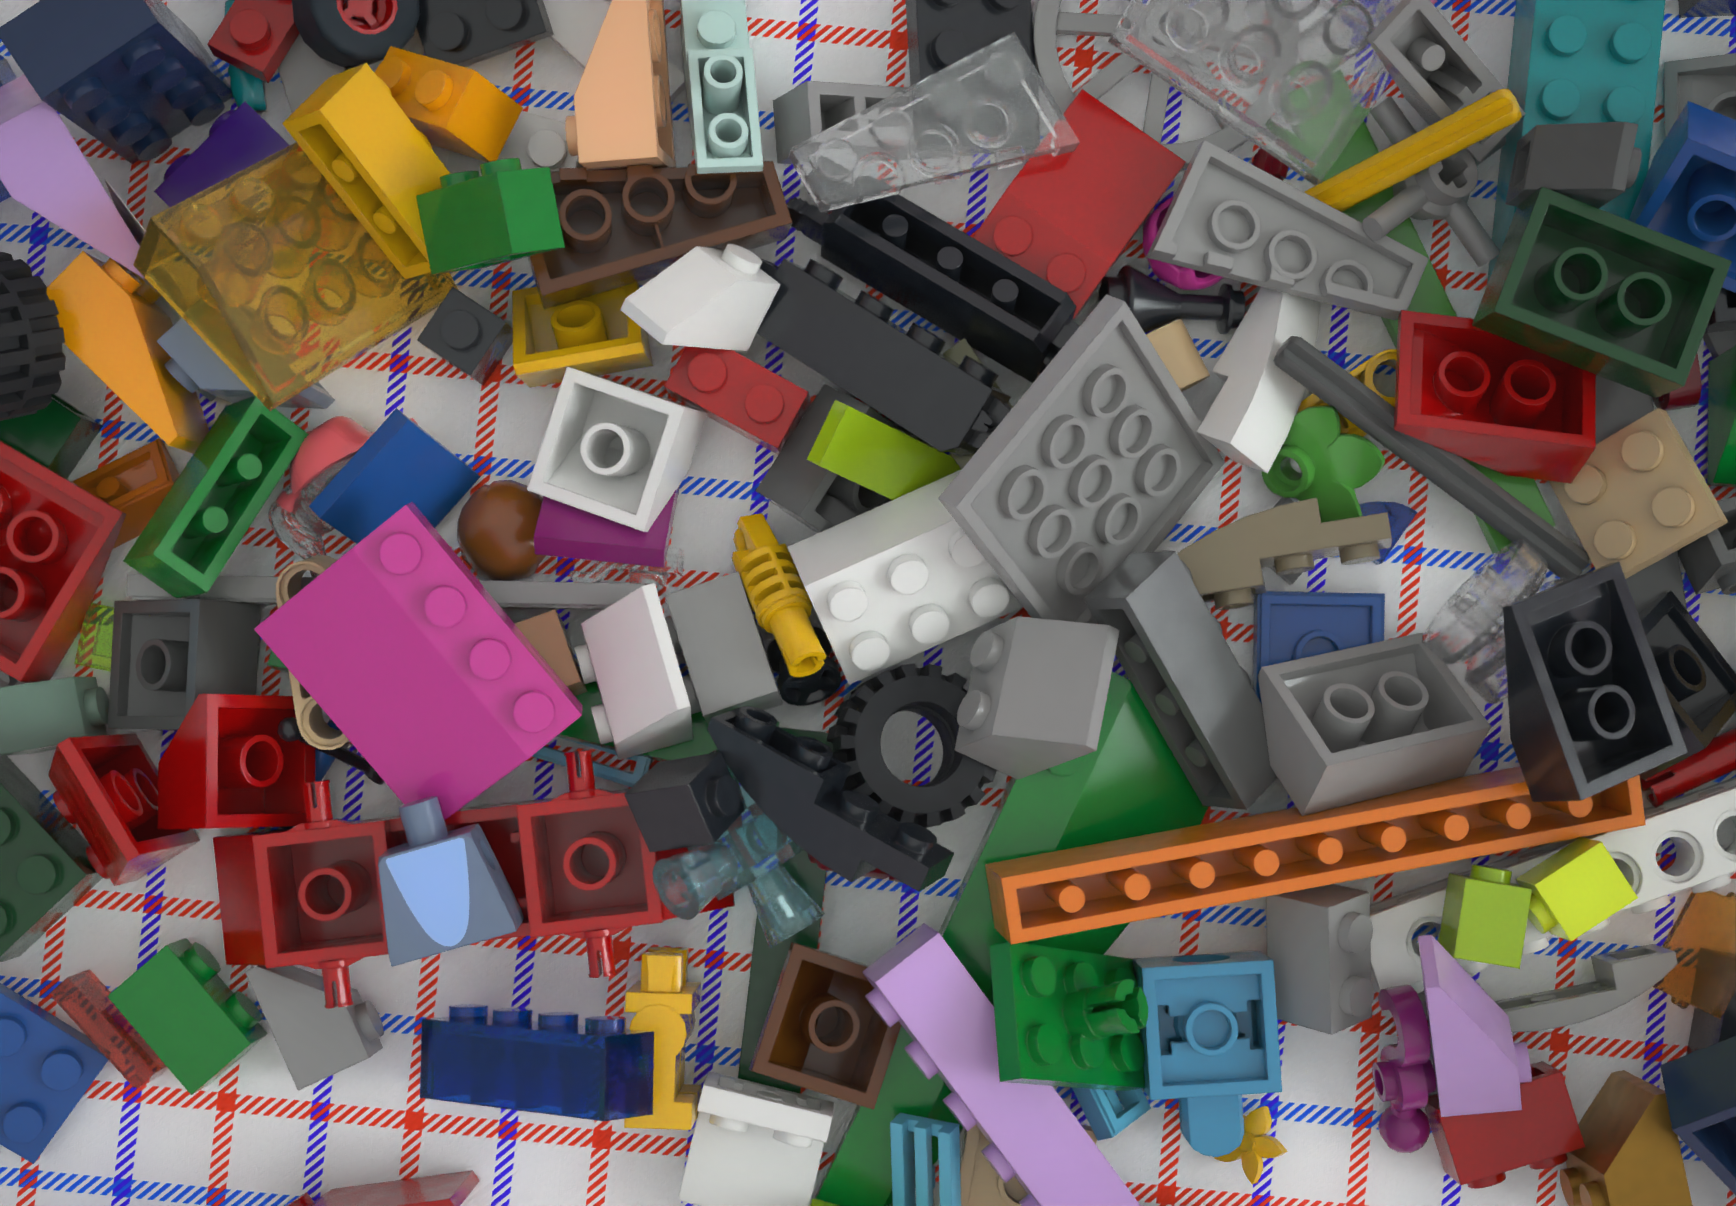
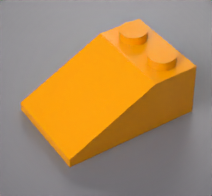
M82 251L47 287L46 294L50 300H54L59 312L57 319L60 328L64 330V344L165 443L194 454L209 432V428L196 391L191 393L183 387L164 365L171 357L157 343V340L173 326L171 318L155 303L162 294L146 278H142L136 273L129 271L113 259L109 258L104 263Z

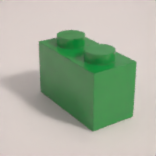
M520 158L491 161L480 165L482 176H480L479 171H465L440 177L442 188L417 195L416 199L431 274L482 269L565 248L550 168L522 169Z
M184 938L162 948L107 997L185 1089L193 1095L211 1084L268 1033L259 1024L262 1020V1015L256 1005L242 992L236 991L233 993L218 976L221 968L211 952L197 942L191 944L187 938Z

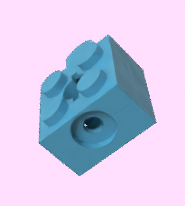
M1261 951L1133 958L1134 975L1137 979L1138 987L1142 988L1148 1004L1147 1024L1145 1028L1140 1029V1037L1145 1054L1143 1065L1145 1088L1143 1090L1150 1100L1178 1099L1181 1133L1195 1151L1212 1157L1227 1155L1240 1146L1244 1136L1242 1095L1282 1092L1273 959Z

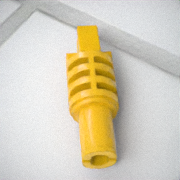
M762 513L739 517L737 522L738 529L735 531L733 538L737 551L732 554V562L736 572H739L745 593L749 598V604L755 612V618L762 629L774 635L789 674L793 677L811 675L823 667V660L826 659V654L809 620L812 602L793 563L791 554L785 543H778Z

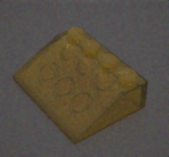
M297 142L151 217L133 264L269 411L438 308L452 287L458 290L450 272L433 275L428 273L404 279Z

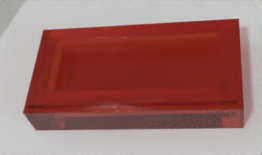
M90 969L67 977L51 992L52 998L134 1088L138 1089L157 1079L168 1069L107 997L111 992Z

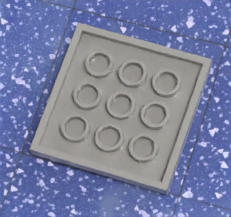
M1106 294L938 499L1031 618L1097 624L1083 598L1131 553L1154 552L1225 464V461L1217 448L1197 433L1201 422L1127 303Z

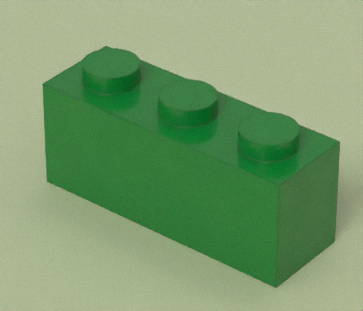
M258 395L226 405L123 562L176 599L208 593L295 457L302 442L309 434Z

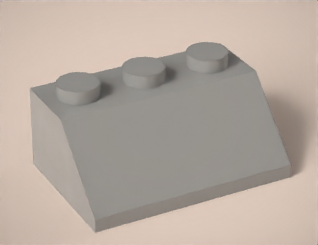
M1423 632L1261 667L1258 674L1270 766L1302 816L1462 777L1491 729L1490 724Z

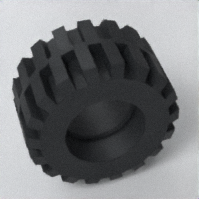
M0 252V421L35 414L37 410L45 409L52 402L51 394L58 393L62 380L59 372L65 370L66 356L62 352V343L65 342L64 330L59 326L57 319L59 312L56 304L46 294L47 286L40 276H32L31 268L21 259L14 260L11 254Z
M915 663L901 665L890 671L886 670L851 692L850 698L842 702L834 715L838 717L836 725L829 727L827 741L833 742L832 757L851 767L842 791H856L869 796L879 804L880 812L900 823L910 822L928 828L953 821L966 814L965 809L967 807L977 805L985 796L981 788L984 784L993 782L997 770L954 750L960 726L957 723V712L963 698L967 694V690L963 688L967 679L956 672L949 676L943 675V667L928 664L922 668H916ZM900 711H911L925 717L936 728L941 738L943 758L940 769L931 782L922 786H912L895 777L885 764L881 753V735L884 725L890 716Z

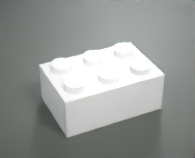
M961 470L788 546L804 587L849 685L1023 607L938 499Z

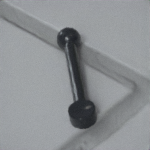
M286 717L279 722L277 733L283 741L294 742L298 740L364 772L374 783L379 785L384 783V780L365 758L343 747L333 750H321L308 744L301 736L295 717Z

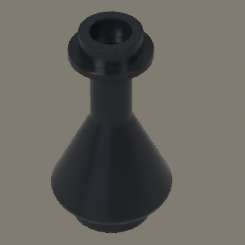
M1129 265L1123 266L1116 277H1104L1099 289L1098 304L1106 294L1125 301L1145 333L1176 319L1216 321L1218 332L1220 334H1227L1230 328H1238L1245 314L1244 293L1242 290H1233L1230 283H1223L1218 295L1180 294Z

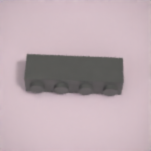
M1177 552L1131 553L1083 600L1097 624L1110 625L1120 630L1115 655L1202 805L1247 810L1278 778L1270 766L1262 704L1251 686V679L1236 660L1222 635L1220 623L1208 610L1193 583L1191 571L1180 560Z

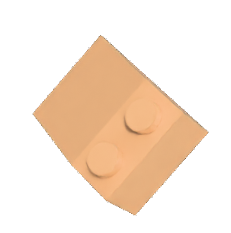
M664 0L611 1L574 94L575 115L567 116L565 121L568 151L571 156L578 155L579 164L586 167L587 170L627 169V166L652 165V168L676 167Z

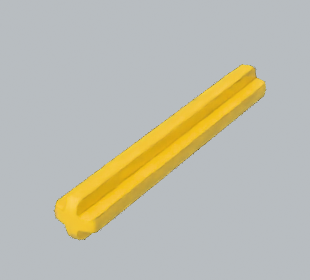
M1499 89L1304 192L1343 212L1518 122L1522 117L1520 106L1510 89Z

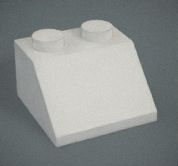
M567 367L527 490L634 529L648 532L675 490H677L688 474L707 413L595 374Z
M655 583L644 585L581 623L586 644L574 647L583 683L588 684L596 681L602 704L591 707L600 744L613 741L618 760L693 740L691 706Z

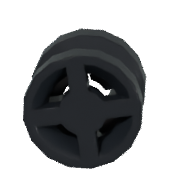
M813 627L826 654V659L823 660L824 665L819 671L805 677L791 676L776 640L774 639L769 644L767 655L772 670L779 674L776 683L781 698L788 704L795 706L812 705L827 699L840 687L842 678L837 662L829 657L832 649L826 633L820 628Z

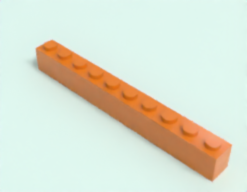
M1518 766L1458 777L1302 816L1297 807L994 862L985 864L994 928L1012 945L1644 826L1646 823L1639 775L1581 801L1533 802L1521 767Z

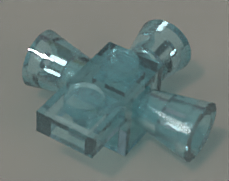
M716 749V750H714V751H712V752H710V753H715V752H719V751H718V749ZM728 767L731 777L739 787L740 798L746 810L715 843L687 847L689 851L657 861L653 868V882L664 905L674 915L684 920L693 919L715 896L720 900L747 885L770 948L811 925L825 915V913L781 865L804 849L792 841L772 822L756 803L747 807L739 782Z

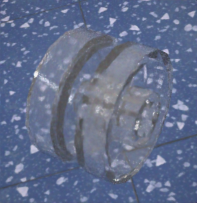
M1523 538L1514 540L1499 550L1476 570L1442 606L1422 635V643L1445 664H1454L1470 658L1466 666L1465 682L1489 704H1497L1508 698L1503 607L1568 581L1567 578L1549 581L1542 585L1546 577L1547 560Z

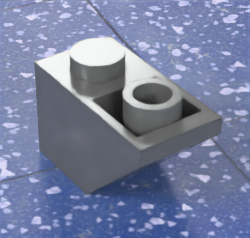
M1629 122L1536 125L1517 142L1505 204L1518 207L1521 202L1540 187H1545L1598 209L1625 192L1626 188H1631L1636 180L1642 157L1641 149L1634 147L1638 124Z

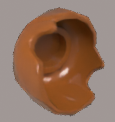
M513 480L493 481L490 485L484 484L472 494L462 507L457 521V540L462 558L478 576L493 581H515L528 578L536 572L539 564L546 555H537L534 550V533L543 498L539 494L528 491L527 485Z

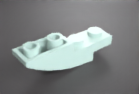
M680 0V35L697 174L763 171L753 49L749 47L745 0Z

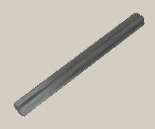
M1290 336L1278 349L1273 360L1277 367L1329 406L1335 407L1340 414L1559 578L1567 581L1580 576L1582 570L1586 568L1590 558L1584 549L1463 458L1394 430L1395 407L1302 337Z

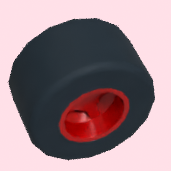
M292 0L293 19L303 41L320 58L341 67H357L364 63L370 65L384 59L390 46L403 49L414 36L420 17L419 0H347L346 9H344L345 0Z

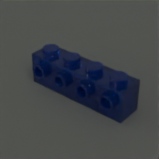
M457 1004L449 1005V1017L422 1019L420 1098L597 1121L653 1115L654 1031L626 1029V1017H586L585 1025H578L579 1013L574 1012L538 1013V1021L532 1020L533 1009H493V1017L488 1016V1005Z

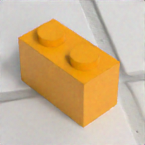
M392 46L389 47L383 61L374 72L376 76L387 84L392 97L416 129L427 137L431 145L484 162L496 161L523 109L522 106L473 69Z

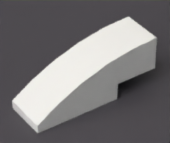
M1261 287L1212 370L1225 384L1196 432L1234 462L1268 473L1275 461L1301 404L1305 387L1277 367L1273 360L1278 349L1290 336L1302 337L1312 346L1316 347L1319 330L1320 301Z

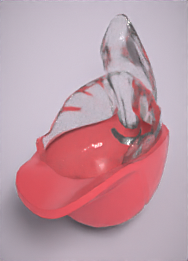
M335 416L312 431L306 432L309 435L304 439L290 463L289 474L291 484L271 504L268 512L269 522L274 533L303 560L316 555H326L322 535L335 529L320 519L309 505L374 434V432L368 431L348 417ZM310 571L312 577L319 576V574Z

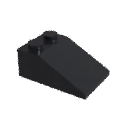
M1620 562L1607 564L1503 607L1510 740L1533 802L1581 801L1688 753Z

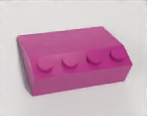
M413 502L402 507L254 628L402 803L407 804L423 798L437 796L444 820L528 760L582 716V704Z

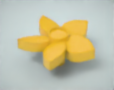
M1268 1106L1257 1108L1249 1112L1247 1116L1243 1115L1244 1136L1240 1146L1227 1155L1214 1157V1159L1223 1162L1241 1159L1243 1171L1251 1184L1258 1183L1263 1171L1262 1157L1276 1158L1288 1152L1278 1139L1266 1135L1271 1130L1272 1125Z

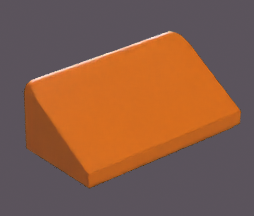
M158 438L72 482L126 513L114 544V549L140 536L180 474L164 442Z

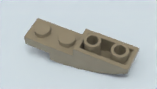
M1317 498L1280 505L1246 516L1211 532L1177 554L1191 571L1193 583L1203 601H1214L1215 610H1230L1253 605V595L1266 593L1262 568L1275 566L1276 575H1289L1315 569L1314 560L1340 556L1342 565L1371 562L1380 559L1379 549L1391 548L1392 536L1388 512L1321 523Z

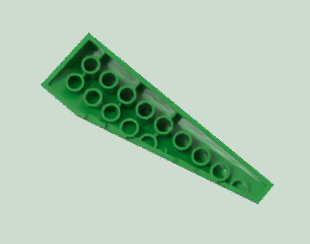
M1115 672L1111 673L1097 751L1018 780L1013 777L1010 778L941 925L940 935L993 1006L989 946L1008 941L994 928L985 864L1200 825L1209 807L1202 805L1129 679ZM1129 923L1023 943L1104 955ZM902 1025L875 1108L873 1110L857 1105L814 1197L815 1199L840 1206H893L890 1122L899 1113L959 1124V1131L963 1130L962 1125L943 1101L951 1093L950 1089L938 1073L928 1080L905 1051L904 1047L913 1040ZM932 1136V1165H934L939 1159L938 1137Z

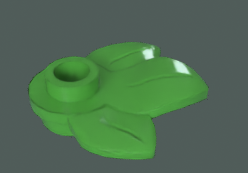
M1317 405L1308 407L1294 416V421L1287 438L1269 472H1262L1263 480L1266 486L1278 496L1297 498L1298 501L1317 498L1321 523L1361 517L1362 512L1354 489L1362 487L1377 476L1385 464V458L1377 446L1367 438L1356 434L1340 433V418L1335 407ZM1290 458L1297 462L1302 473L1292 468Z

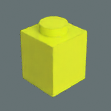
M1583 837L1578 838L1515 879L1520 886L1532 889L1528 919L1542 934L1549 931L1552 935L1568 941L1578 938L1638 898L1602 841Z

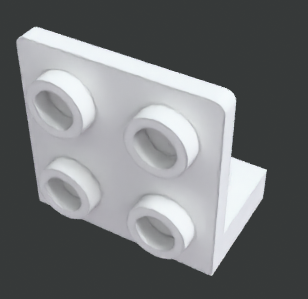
M709 1071L703 1084L697 1108L699 1112L678 1194L679 1199L682 1202L698 1206H809L824 1143H827L834 1102Z

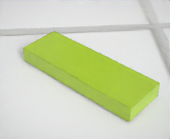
M837 400L834 401L807 457V460L891 500L961 470L953 457Z

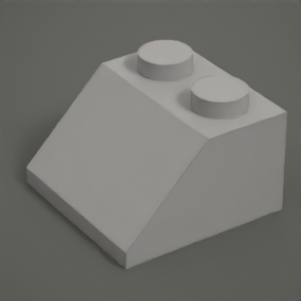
M1017 616L980 633L970 654V663L973 668L968 691L957 712V723L960 726L954 750L1017 780L1097 751L1120 630L1104 624Z

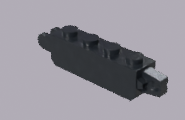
M816 169L805 180V189L808 190V194L813 199L824 204L832 212L828 214L815 205H810L806 200L803 201L801 198H791L787 203L792 220L791 227L801 231L803 235L820 244L821 257L960 341L965 338L972 348L1032 384L1080 327L1073 321L1076 305L1066 292L870 177L858 178L850 186L837 177H832L829 173Z
M810 258L804 268L786 259H783L780 266L761 259L760 269L781 285L757 334L937 450L944 453L951 452L959 457L976 453L1012 409L1007 404L1011 396L993 386L999 377L997 373L965 355L960 364L941 353L946 344L943 339L914 322L908 332L889 320L894 312L893 308L863 290L854 299L838 289L844 278L821 263Z

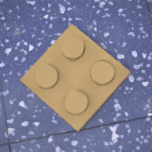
M1660 408L1653 410L1597 443L1596 449L1571 484L1549 481L1595 569L1610 563L1620 562L1625 579L1728 523L1667 411Z

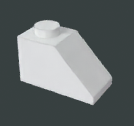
M727 244L725 250L696 246L625 298L620 310L663 345L748 351L781 284L760 269L762 260L757 255L743 247Z

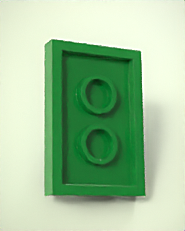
M1009 942L989 946L1000 1082L1115 1091L1145 1088L1143 1068L1145 1054L1140 1037V1029L1145 1028L1147 1024L1148 1004L1142 988L1138 987L1137 979L1134 975L1133 959L1026 943L1011 945Z

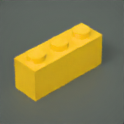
M367 63L329 77L282 123L404 279L431 273L416 196L442 188L440 177L448 175L450 172L432 150L427 137L416 129L392 97L387 84L376 76Z

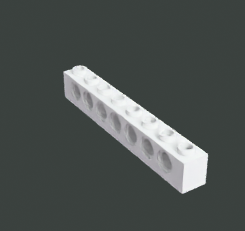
M1736 777L1668 800L1657 808L1654 806L1645 808L1646 825L1583 837L1602 841L1638 897L1618 912L1630 908L1632 914H1643L1661 909L1671 903L1669 894L1691 887L1693 893L1708 892L1731 883L1729 873L1736 871V836L1733 843L1724 850L1717 840L1718 827L1726 818L1729 817L1736 828ZM1578 838L1539 845L1482 866L1512 871L1510 883L1519 885L1515 879ZM1670 838L1676 847V859L1671 867L1662 871L1656 861V852L1659 845L1664 840ZM1471 869L1459 873V875L1470 876ZM1448 878L1370 904V920L1373 926L1370 942L1371 982L1374 990L1378 993L1381 989L1401 985H1411L1417 993L1424 991L1420 955H1417L1413 950L1412 936L1420 925L1432 922L1437 930V941L1439 940ZM1527 919L1522 956L1547 948L1550 945L1547 937L1552 936L1549 931L1544 934L1540 933L1529 919ZM1605 919L1604 921L1594 926L1584 934L1592 933L1607 927L1608 925H1610L1609 919ZM1454 958L1469 975L1489 967L1487 963Z

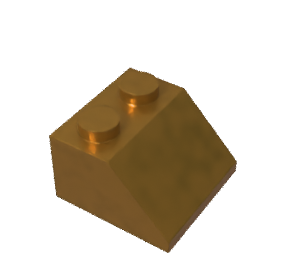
M1625 1070L1612 1072L1578 1124L1585 1147L1566 1153L1568 1157L1566 1161L1567 1168L1560 1170V1183L1567 1204L1569 1206H1693L1678 1135L1672 1130L1665 1091Z

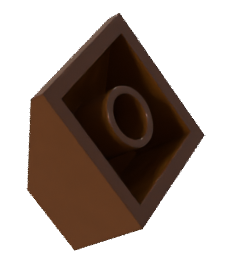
M791 942L749 1070L874 1110L901 1024L898 1021L889 1028L865 997L874 989L862 973L869 965Z

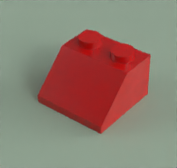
M198 694L158 763V829L287 827L305 823L306 815L301 783L315 781V748L298 740L294 742L283 741L277 733L278 724L286 717L296 718L293 696Z

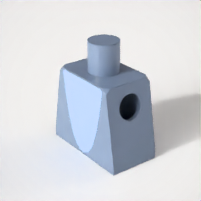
M437 796L423 798L398 807L408 843L388 849L378 860L388 954L391 966H397L516 932L524 920L522 909L479 824L447 831Z

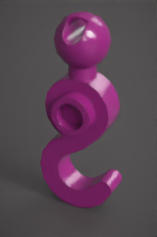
M1401 985L1381 989L1378 994L1381 1009L1383 1011L1389 1010L1394 1018L1398 1043L1383 1047L1380 1062L1373 1063L1372 1074L1380 1100L1382 1102H1391V1106L1385 1109L1379 1120L1378 1128L1381 1137L1387 1146L1397 1153H1413L1422 1148L1429 1138L1431 1129L1428 1117L1420 1108H1425L1428 1104V1093L1435 1092L1436 1077L1430 1060V1033L1423 1005L1417 992L1411 985Z

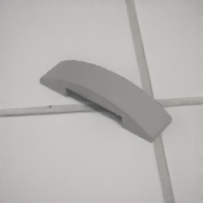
M1649 944L1591 956L1596 979L1594 982L1495 1002L1508 1015L1512 1033L1548 1030L1580 1023L1608 1013L1646 992L1662 980L1678 964L1676 953L1673 950ZM1422 991L1417 994L1427 1016L1425 994Z

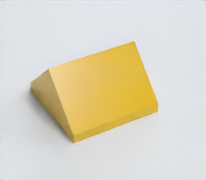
M639 282L547 309L543 308L537 287L512 291L513 367L516 376L531 388L562 382L567 367L599 376L653 366L648 333L620 310L625 298L640 288Z

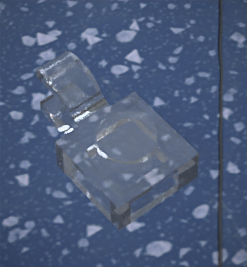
M668 546L664 568L597 561L595 567L589 572L570 571L569 579L574 582L599 583L610 572L619 570L629 572L628 583L647 585L655 583L658 587H666L667 575L683 577L685 551L680 547Z

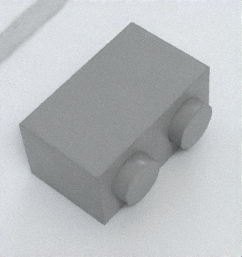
M738 571L665 595L671 614L665 617L674 651L675 654L683 652L689 675L682 678L691 706V715L702 711L703 717L709 725L712 717L742 706H752L767 710L783 704L752 608L749 604V598L745 593Z
M1331 884L1267 896V956L1273 959L1277 1019L1333 1035L1371 1018L1374 987L1371 982L1370 942L1373 926L1370 920L1369 892Z

